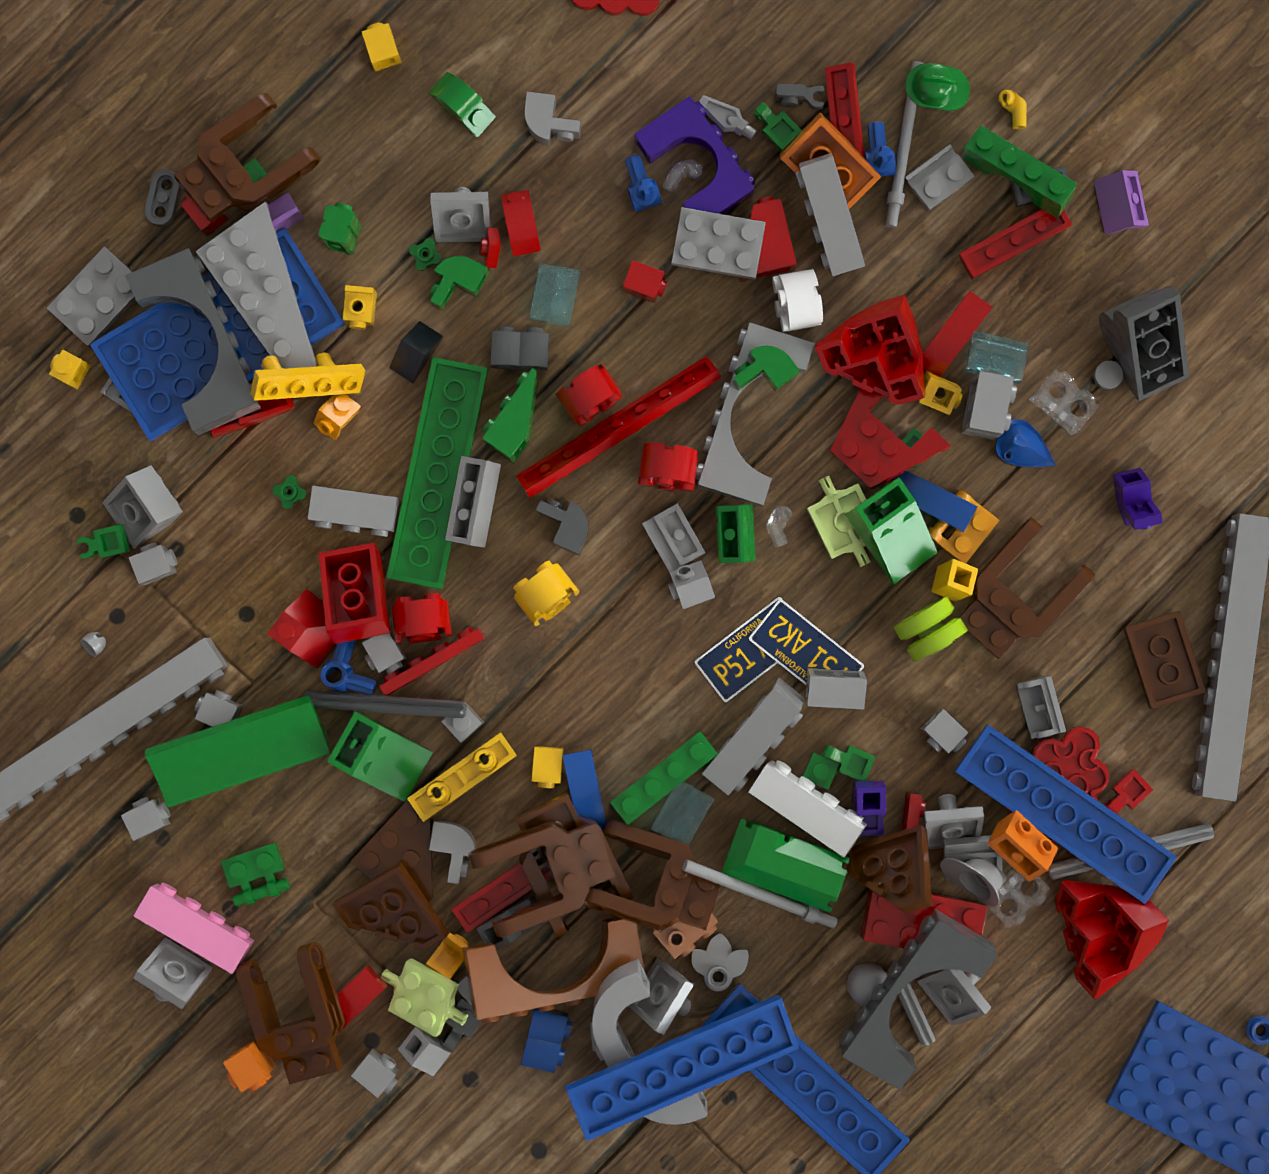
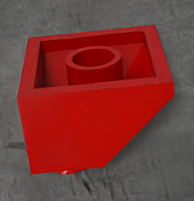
M307 589L284 610L267 633L287 650L316 668L320 666L336 645L326 631L323 601Z

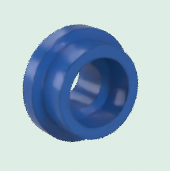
M1255 1016L1248 1021L1246 1035L1251 1042L1257 1045L1269 1043V1019L1267 1017ZM1263 1025V1033L1257 1035L1255 1032L1256 1027Z

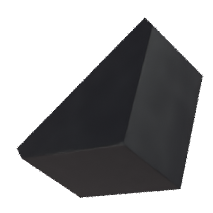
M419 321L401 339L389 368L411 383H414L444 336Z

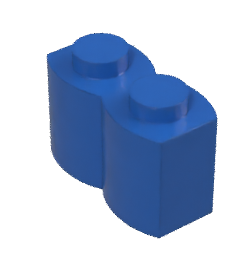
M534 1008L521 1065L555 1073L556 1066L562 1067L565 1049H561L563 1038H569L572 1022L567 1021L568 1013L557 1010L540 1012L538 1008Z

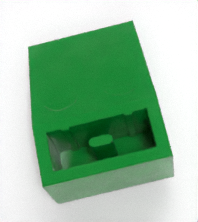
M533 368L529 374L526 371L523 372L515 384L517 386L516 392L512 397L508 394L499 406L501 411L495 420L491 418L482 430L484 442L513 464L528 445L531 438L539 381L537 372Z
M900 477L888 483L845 513V516L892 584L901 580L938 553L918 505Z
M355 711L327 762L345 773L406 802L433 752L363 712Z

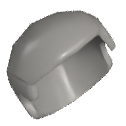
M865 962L855 966L847 979V991L854 1002L860 1007H866L871 1000L874 988L884 982L887 973L881 966L874 963Z

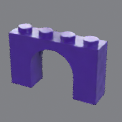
M689 96L635 133L634 142L650 164L681 144H697L708 150L716 162V176L706 188L685 201L682 207L724 215L753 195L755 181L747 170L742 171L737 164L739 158L731 147H725L721 141L723 135L715 124H709L705 118L707 113L699 101L694 102Z

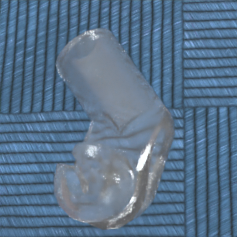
M692 159L674 164L662 186L674 193L682 178L690 176L696 179L701 175V165Z
M787 506L776 507L766 523L775 548L788 543L783 528L788 519L791 518L792 512Z

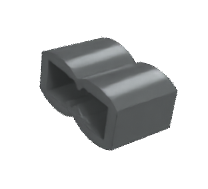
M498 327V331H492L491 368L507 370H531L533 368L536 371H548L549 333H543L544 329L527 328V332H515L514 327Z

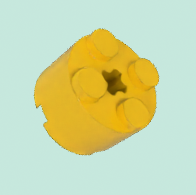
M546 561L537 568V574L530 580L524 578L513 587L516 591L513 599L534 626L540 625L538 619L542 617L545 621H548L571 603L568 597L572 593L577 596L580 592L558 563L552 564L550 561Z

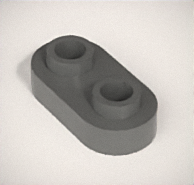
M168 169L160 170L154 174L145 206L147 219L158 227H165L174 220L182 189L175 180V173ZM172 182L171 189L164 190V184ZM160 209L166 210L163 217L157 216V212Z

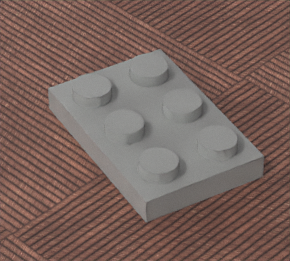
M682 207L671 265L755 280L766 222Z
M103 247L47 309L91 348L90 344L98 340L136 300L125 276L132 273V271L106 247Z

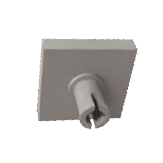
M459 187L454 192L431 193L430 202L435 242H480L481 238L485 239L487 228H491L488 192H471L466 187Z
M945 794L938 798L940 810L924 812L923 827L927 829L928 849L944 848L943 839L981 836L984 821L982 806L957 809L956 796Z
M165 937L136 971L133 979L154 991L156 999L163 1002L170 1001L183 1009L209 976L213 967Z
M657 957L646 975L650 982V997L628 1005V1007L655 1031L664 1035L676 1014L685 1016L690 1011L691 1001L686 997L693 984L666 961Z
M952 969L936 970L923 974L917 980L918 984L951 1026L985 1015L991 1008L974 986L981 979L974 974Z

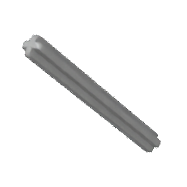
M1206 823L1151 837V839L1167 850L1213 839L1214 831L1211 824ZM1074 857L1051 863L1048 874L1051 879H1058L1093 870V868L1079 858Z

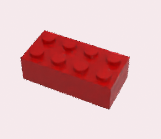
M869 889L860 937L864 941L904 948L906 943L911 938L914 939L920 931L919 927L926 916H931L935 909L982 936L988 906L979 901L931 892L932 906L904 913Z

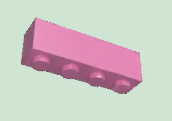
M166 883L152 885L135 912L134 917L231 974L236 972L238 965L243 962L255 941L249 937L250 933L242 927L235 926L233 928L224 923L226 919L216 912L211 911L209 914L200 908L201 904L190 897L183 899L175 894L177 890Z

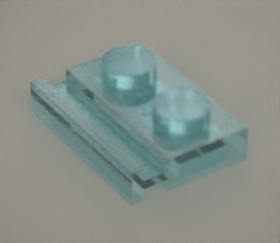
M540 263L529 317L530 320L570 327L580 270Z
M975 331L971 338L972 341L965 372L977 374L979 371L1014 377L1013 383L1020 385L1023 380L1029 344Z
M683 781L670 792L651 829L666 838L689 845L711 807L714 798Z

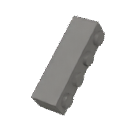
M829 153L799 163L801 171L796 172L800 189H807L809 198L805 199L804 202L808 215H814L817 226L812 227L816 242H822L825 252L820 254L824 269H831L832 276L864 267L865 262L833 154Z

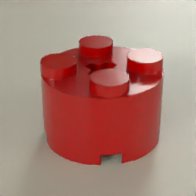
M603 363L599 366H593L571 380V387L566 390L563 386L555 394L573 422L577 423L579 427L594 419L593 416L600 412L599 409L604 413L614 407L616 402L623 397L621 395L622 391Z
M665 443L643 444L638 485L653 487L654 484H658L659 490L675 492L676 487L682 491H694L698 464V451L696 449L680 445H674V447L664 446Z
M440 593L426 594L424 599L413 600L412 597L395 599L396 605H393L391 610L396 643H402V638H409V643H424L441 640V634L443 633L446 634L447 638L452 636L448 600L441 598Z

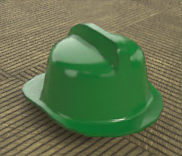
M926 63L914 67L907 75L905 82L906 93L910 100L916 105L925 108L955 111L966 104L970 95V85L966 76L956 68L939 63Z

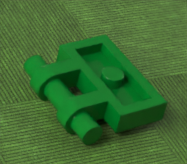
M277 842L221 861L229 888L241 885L242 893L233 896V902L236 907L243 904L247 906L255 904L258 899L267 896L276 897L281 895V891L291 888L288 878L277 881L275 875L276 872L285 869ZM265 876L267 885L253 889L251 881Z

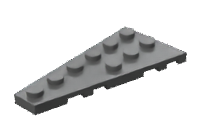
M264 202L199 248L196 253L270 356L277 357L283 369L316 367L318 365L277 239L276 230L273 226L268 205Z

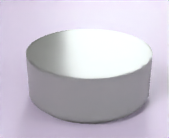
M1104 361L1095 368L1093 380L1099 388L1111 390L1122 382L1123 370L1114 361Z

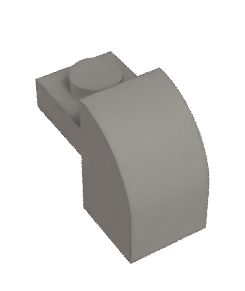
M527 92L525 119L529 133L537 142L550 147L552 136H556L557 140L571 142L573 138L580 139V121L554 118L556 107L555 95Z
M436 820L433 824L429 850L452 854L447 882L459 884L462 877L467 878L469 861L465 860V856H468L469 852L477 849L476 841L472 833L464 826L454 822Z

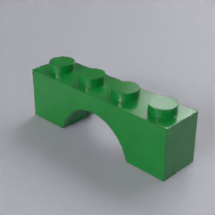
M982 125L979 126L965 146L964 162L985 175L998 174L1013 181L1030 196L1036 206L1056 218L1061 215L1074 195L1077 186L1076 182Z
M698 731L653 769L614 797L610 803L626 824L629 825L718 755V753L704 735Z

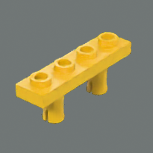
M326 352L320 353L315 357L318 365L316 367L283 369L277 357L271 355L263 359V364L261 365L263 370H255L250 394L255 401L360 393L366 370L362 364L335 365L331 356Z
M499 733L407 799L421 820L425 822L516 758L517 755L502 733Z

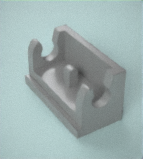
M807 668L805 692L807 706L864 709L867 678L864 672Z
M1043 676L1016 684L1030 739L1066 732L1051 676Z

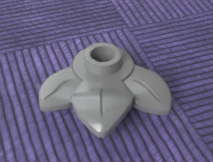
M718 933L710 940L706 951L703 949H694L692 951V965L695 971L704 976L706 985L714 991L727 989L732 982V978L741 975L748 964V950L732 951L729 941L721 933ZM716 971L723 973L724 976L721 981L713 979V974Z

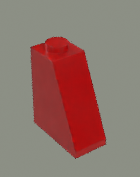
M765 197L757 200V204L753 205L750 219L766 222L756 279L795 270L797 263L781 198L774 200L773 197ZM739 277L740 282L752 280Z

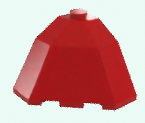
M905 294L878 302L851 316L815 345V350L824 371L835 377L838 374L851 380L853 385L870 393L874 391L887 397V401L896 405L925 398L922 347L916 321Z
M1064 880L1060 884L1055 899L1057 912L1063 914L1067 927L1063 929L1068 951H1073L1077 964V967L1073 968L1075 978L1093 999L1099 998L1143 963L1162 940L1169 922L1167 917L1150 900L1144 904L1119 886Z

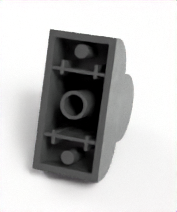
M1166 286L1160 290L1150 289L1099 315V324L1105 342L1111 353L1119 361L1123 370V377L1138 401L1189 378L1180 294L1173 287Z

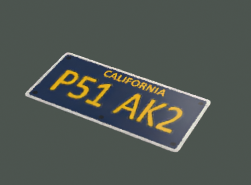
M781 597L776 598L695 660L696 666L724 702H728L777 664L774 659L753 644L749 637L778 600L782 599Z
M782 599L778 600L749 637L753 644L805 685L807 668L862 671L864 668V664Z

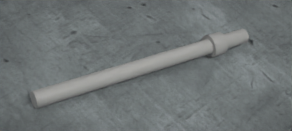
M913 61L911 70L914 67L923 63L919 61ZM908 94L896 159V172L893 177L892 190L888 192L886 203L889 205L886 227L897 228L900 207H903L905 194L902 192L917 107L910 100Z
M685 860L683 863V871L799 915L802 920L809 923L817 922L832 929L837 924L836 917L820 912L819 908L808 904L802 905L690 860Z

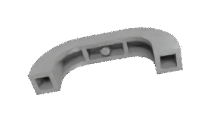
M639 959L628 962L611 972L604 979L595 996L592 1019L593 1035L596 1041L595 1050L600 1061L605 1060L608 1067L635 1056L619 1024L618 1016L628 1005L650 997V982ZM701 1091L644 1117L664 1124L690 1123L708 1116L707 1100Z

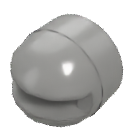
M99 632L88 633L80 640L85 651L93 657L100 654L106 646V640L104 637H100L101 634Z

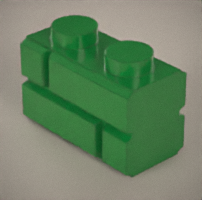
M336 202L335 206H326L323 216L325 222L321 223L319 237L329 250L349 255L354 254L357 244L355 238L359 237L362 226L356 217V213L352 212L351 206Z
M753 504L716 506V519H718L716 523L718 563L756 561Z

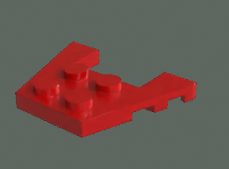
M860 388L830 451L871 490L951 447L931 427L912 448H909L870 412L884 396L873 391L870 393Z

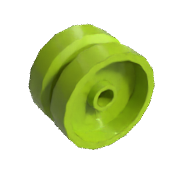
M948 596L931 603L893 627L900 640H908L918 634L919 638L911 642L906 648L913 662L939 652L968 631L961 618H952L942 623L941 620L949 616L954 610V606Z

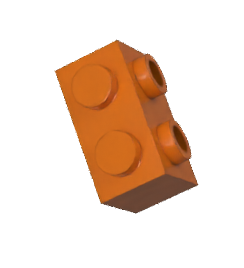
M1017 810L998 821L987 843L1028 882L1048 871L1058 850L1057 846Z
M256 1039L236 1050L223 1062L228 1070L227 1078L234 1088L238 1087L241 1093L248 1088L253 1092L263 1086L272 1077L270 1072L276 1067L272 1058L258 1049Z

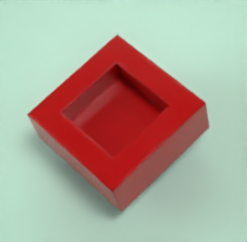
M487 228L485 239L481 238L479 254L484 256L485 267L497 268L501 248L498 228Z

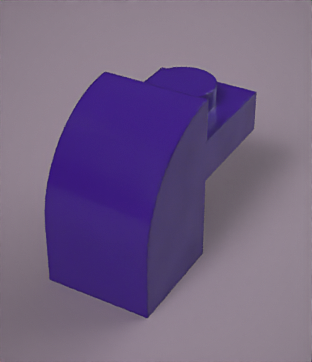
M1137 468L1113 474L1115 496L1124 524L1126 526L1131 525L1134 530L1148 529L1154 525L1162 524V513L1152 501L1150 480L1143 470Z
M884 781L853 782V809L856 811L857 816H862V821L867 824L860 836L884 835L883 815H886V786Z

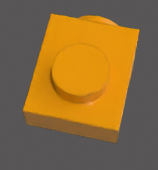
M346 394L333 395L318 409L314 425L317 426L322 434L336 440L341 430L359 413L361 406Z
M449 932L425 966L451 979L464 961L462 947H467L468 942L458 934L453 935Z

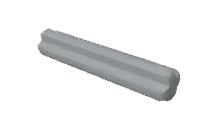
M909 982L899 992L898 996L920 1044L927 1046L935 1041V1037Z

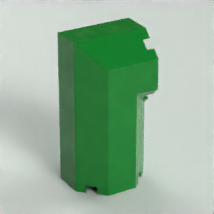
M740 817L721 873L831 912L832 906L829 902L836 903L847 870L842 869L843 862L849 864L850 858L848 856L843 857L835 851L789 834L784 839L785 835L781 831L750 820L749 825H746V819Z

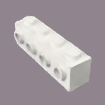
M772 760L767 763L749 793L845 857L867 826L862 821L863 817L857 816L856 811L852 809L847 811L839 806V801L834 796L828 793L823 795L814 789L815 784L809 779L802 776L798 778L792 774V769L787 764L779 760L777 762Z

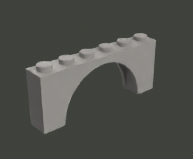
M749 323L747 330H741L737 345L742 346L739 357L733 355L728 371L733 373V377L736 376L734 371L747 361L750 365L753 363L748 356L749 351L759 346H774L783 350L800 370L799 373L804 374L815 343ZM731 380V383H724L720 398L724 399L725 402L722 410L716 409L711 425L716 426L713 437L707 436L703 452L708 453L705 464L699 463L696 479L699 480V488L762 507L772 478L752 468L742 458L734 444L730 427L732 407L746 386L738 390Z

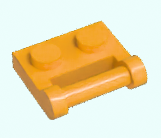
M959 489L955 494L956 496L978 506L965 531L962 533L955 529L947 540L941 534L949 525L939 520L933 528L929 527L928 531L933 542L956 560L966 564L1000 520L977 503L969 494Z

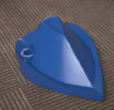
M1021 419L1012 420L1009 430L1004 431L997 438L995 451L1003 463L1015 467H1048L1056 465L1042 437L1027 421Z

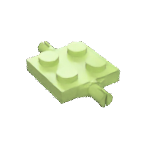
M830 476L820 479L819 482L826 496L820 502L806 509L830 559L843 553L854 552L860 567L870 563L871 561L864 549L865 543L845 516V513L866 499L859 484L836 491Z
M413 958L406 961L400 976L388 971V969H385L382 973L381 979L394 987V995L388 1011L434 1037L440 1035L448 1018L462 1026L467 1021L468 1014L454 1007L455 995L459 987L458 983Z

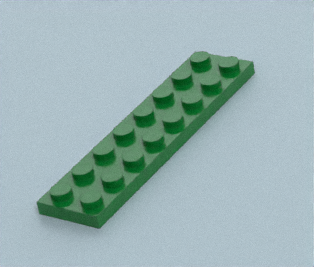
M432 357L387 579L443 590L453 544L452 541H447L445 538L461 456L471 457L488 368Z

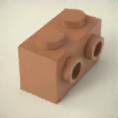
M712 912L707 930L677 922L661 932L652 929V932L674 959L679 955L684 958L696 947L693 944L701 936L706 939L717 930L715 924L719 921Z

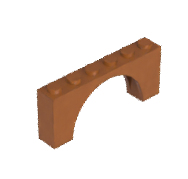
M618 917L602 920L601 946L590 969L573 984L558 990L539 991L518 984L503 968L497 955L495 944L491 942L462 947L473 1016L477 1020L482 1019V1023L498 1021L499 1016L510 1014V1017L524 1016L528 1014L527 1010L538 1008L540 1012L553 1010L556 1008L555 1004L566 1002L567 1006L584 1003L583 998L594 996L595 1000L596 993L604 979L618 967L639 959L644 970L637 925Z

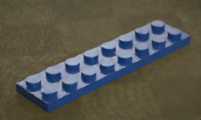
M988 724L985 725L954 770V772L1010 811L1014 812L1017 810L1044 835L1144 904H1146L1177 858L1172 852Z
M739 983L701 1026L708 1025L760 1001ZM795 1033L799 1049L749 1070L861 1174H880L910 1141L907 1135Z
M777 994L565 1086L587 1142L799 1049L782 998Z

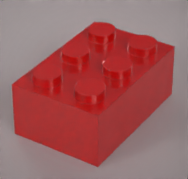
M375 543L318 553L326 631L334 644L390 634L383 562Z

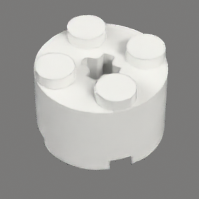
M813 269L772 277L775 294L778 293V301H774L777 318H780L783 332L822 325V300L815 287L819 285Z

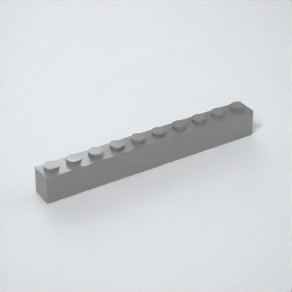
M1241 513L1232 515V519L1228 520L1226 526V536H1229L1228 547H1225L1222 555L1225 571L1224 575L1220 577L1218 590L1222 593L1220 604L1218 603L1215 609V620H1218L1217 631L1213 632L1211 638V648H1214L1213 660L1209 661L1207 667L1210 683L1209 688L1205 689L1206 692L1203 697L1206 713L1200 721V733H1203L1202 742L1197 746L1196 760L1199 761L1198 772L1194 773L1192 779V788L1195 789V795L1229 801L1237 800L1269 560V518Z
M201 639L1 771L0 823L10 816L8 811L17 806L18 809H21L34 801L32 796L40 790L42 793H46L57 786L56 780L61 776L65 775L68 778L82 769L80 764L87 759L92 762L106 753L104 751L105 747L112 743L114 746H117L129 738L127 733L137 727L138 730H141L153 722L152 716L159 712L162 715L166 714L177 706L175 701L185 696L188 699L201 690L199 686L207 680L209 683H212L224 675L222 670L227 668L228 664L212 639Z

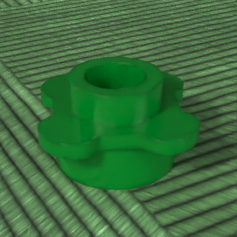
M427 238L424 243L419 245L413 244L410 246L409 252L414 256L416 260L415 267L420 271H424L427 267H431L434 264L438 265L442 260L441 255L435 249L436 242L431 238ZM424 252L428 253L427 257L423 256Z
M293 475L287 476L286 481L280 485H274L272 490L273 494L280 498L282 501L281 505L285 509H291L293 504L299 500H304L306 497V490L298 485L297 478ZM289 489L292 490L291 495L287 494V491Z

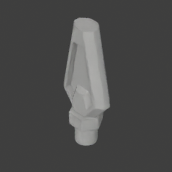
M705 95L702 96L699 102L706 110L707 116L723 132H735L739 136L744 135L750 140L755 137L757 130L749 126L748 121L742 119L738 108Z

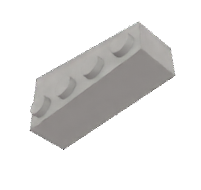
M778 677L773 684L771 692L760 699L752 710L750 717L747 716L733 733L734 736L724 743L717 752L718 755L711 759L702 774L728 796L734 789L739 792L748 781L745 775L751 768L756 771L766 760L767 757L763 754L768 748L775 749L785 736L781 733L787 726L793 728L803 715L800 711L805 698Z

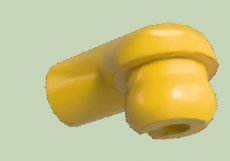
M1003 90L999 94L998 99L1000 104L1012 114V128L1025 129L1026 101L1012 90Z

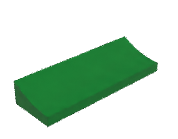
M309 695L145 749V757L154 773L167 808L330 754L327 732Z

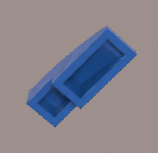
M904 471L903 474L895 477V479L900 477L915 499L921 512L936 520L938 519L962 533L965 531L978 506L910 472Z
M592 749L564 754L563 759L573 806L579 816L595 820L603 832L606 818Z

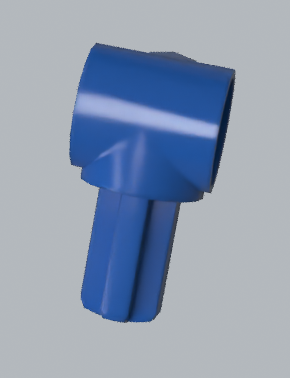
M873 122L868 124L870 149L864 153L866 161L880 176L895 175V154L890 147H886L884 123Z
M633 155L627 158L625 164L632 182L629 185L628 193L634 211L638 212L662 204L657 183L652 178L647 177L641 156Z
M356 640L338 643L333 659H328L327 664L321 670L320 676L323 683L333 691L346 693L348 690H352L365 695H373L376 690L377 681L354 674L352 667L348 665ZM336 670L341 671L342 678L340 681L330 683V674Z

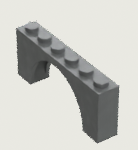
M188 248L125 276L137 303L142 308L160 303H175L188 306L204 315L211 322L218 341V359L214 373L207 385L195 397L181 404L192 430L197 435H201L261 409L258 400L254 401L250 394L252 384H250L246 374L251 373L245 358L238 357L235 349L240 347L233 331L228 333L224 323L228 322V318L222 306L216 307L213 300L217 293L211 281L205 282L202 275L206 268L198 255L194 256Z
M937 909L933 911L931 916H926L919 927L920 931L914 939L911 938L906 943L903 955L899 961H894L891 964L884 982L874 988L869 1003L866 1007L862 1006L859 1009L854 1024L850 1029L844 1030L839 1040L843 1058L899 1090L916 1069L913 1054L899 1044L889 1028L890 1010L899 992L915 978L936 970H960L982 978L998 956L993 942Z

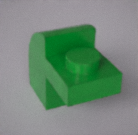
M446 72L428 92L446 112L454 115L475 137H478L496 117L472 88L449 72Z
M453 256L443 260L434 270L436 276L442 280L441 282L436 281L429 293V296L432 297L430 302L434 307L443 311L456 287L476 297L489 274L488 268L464 256Z
M759 346L749 351L748 356L753 363L750 365L747 361L734 371L736 376L733 377L732 382L740 390L762 374L776 392L795 378L800 370L783 350L774 346Z

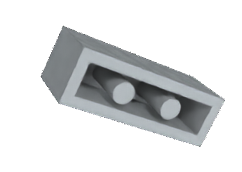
M461 456L445 540L485 548L501 464Z
M312 486L308 520L315 522L314 527L332 529V524L342 525V531L359 533L360 528L370 529V535L387 537L388 532L396 533L400 499L391 496Z

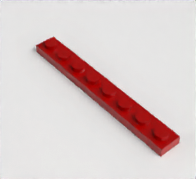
M707 356L517 474L516 477L530 498L580 466L590 462L604 451L614 447L631 434L638 432L655 419L662 417L665 413L687 401L698 392L711 386L722 378L718 369Z

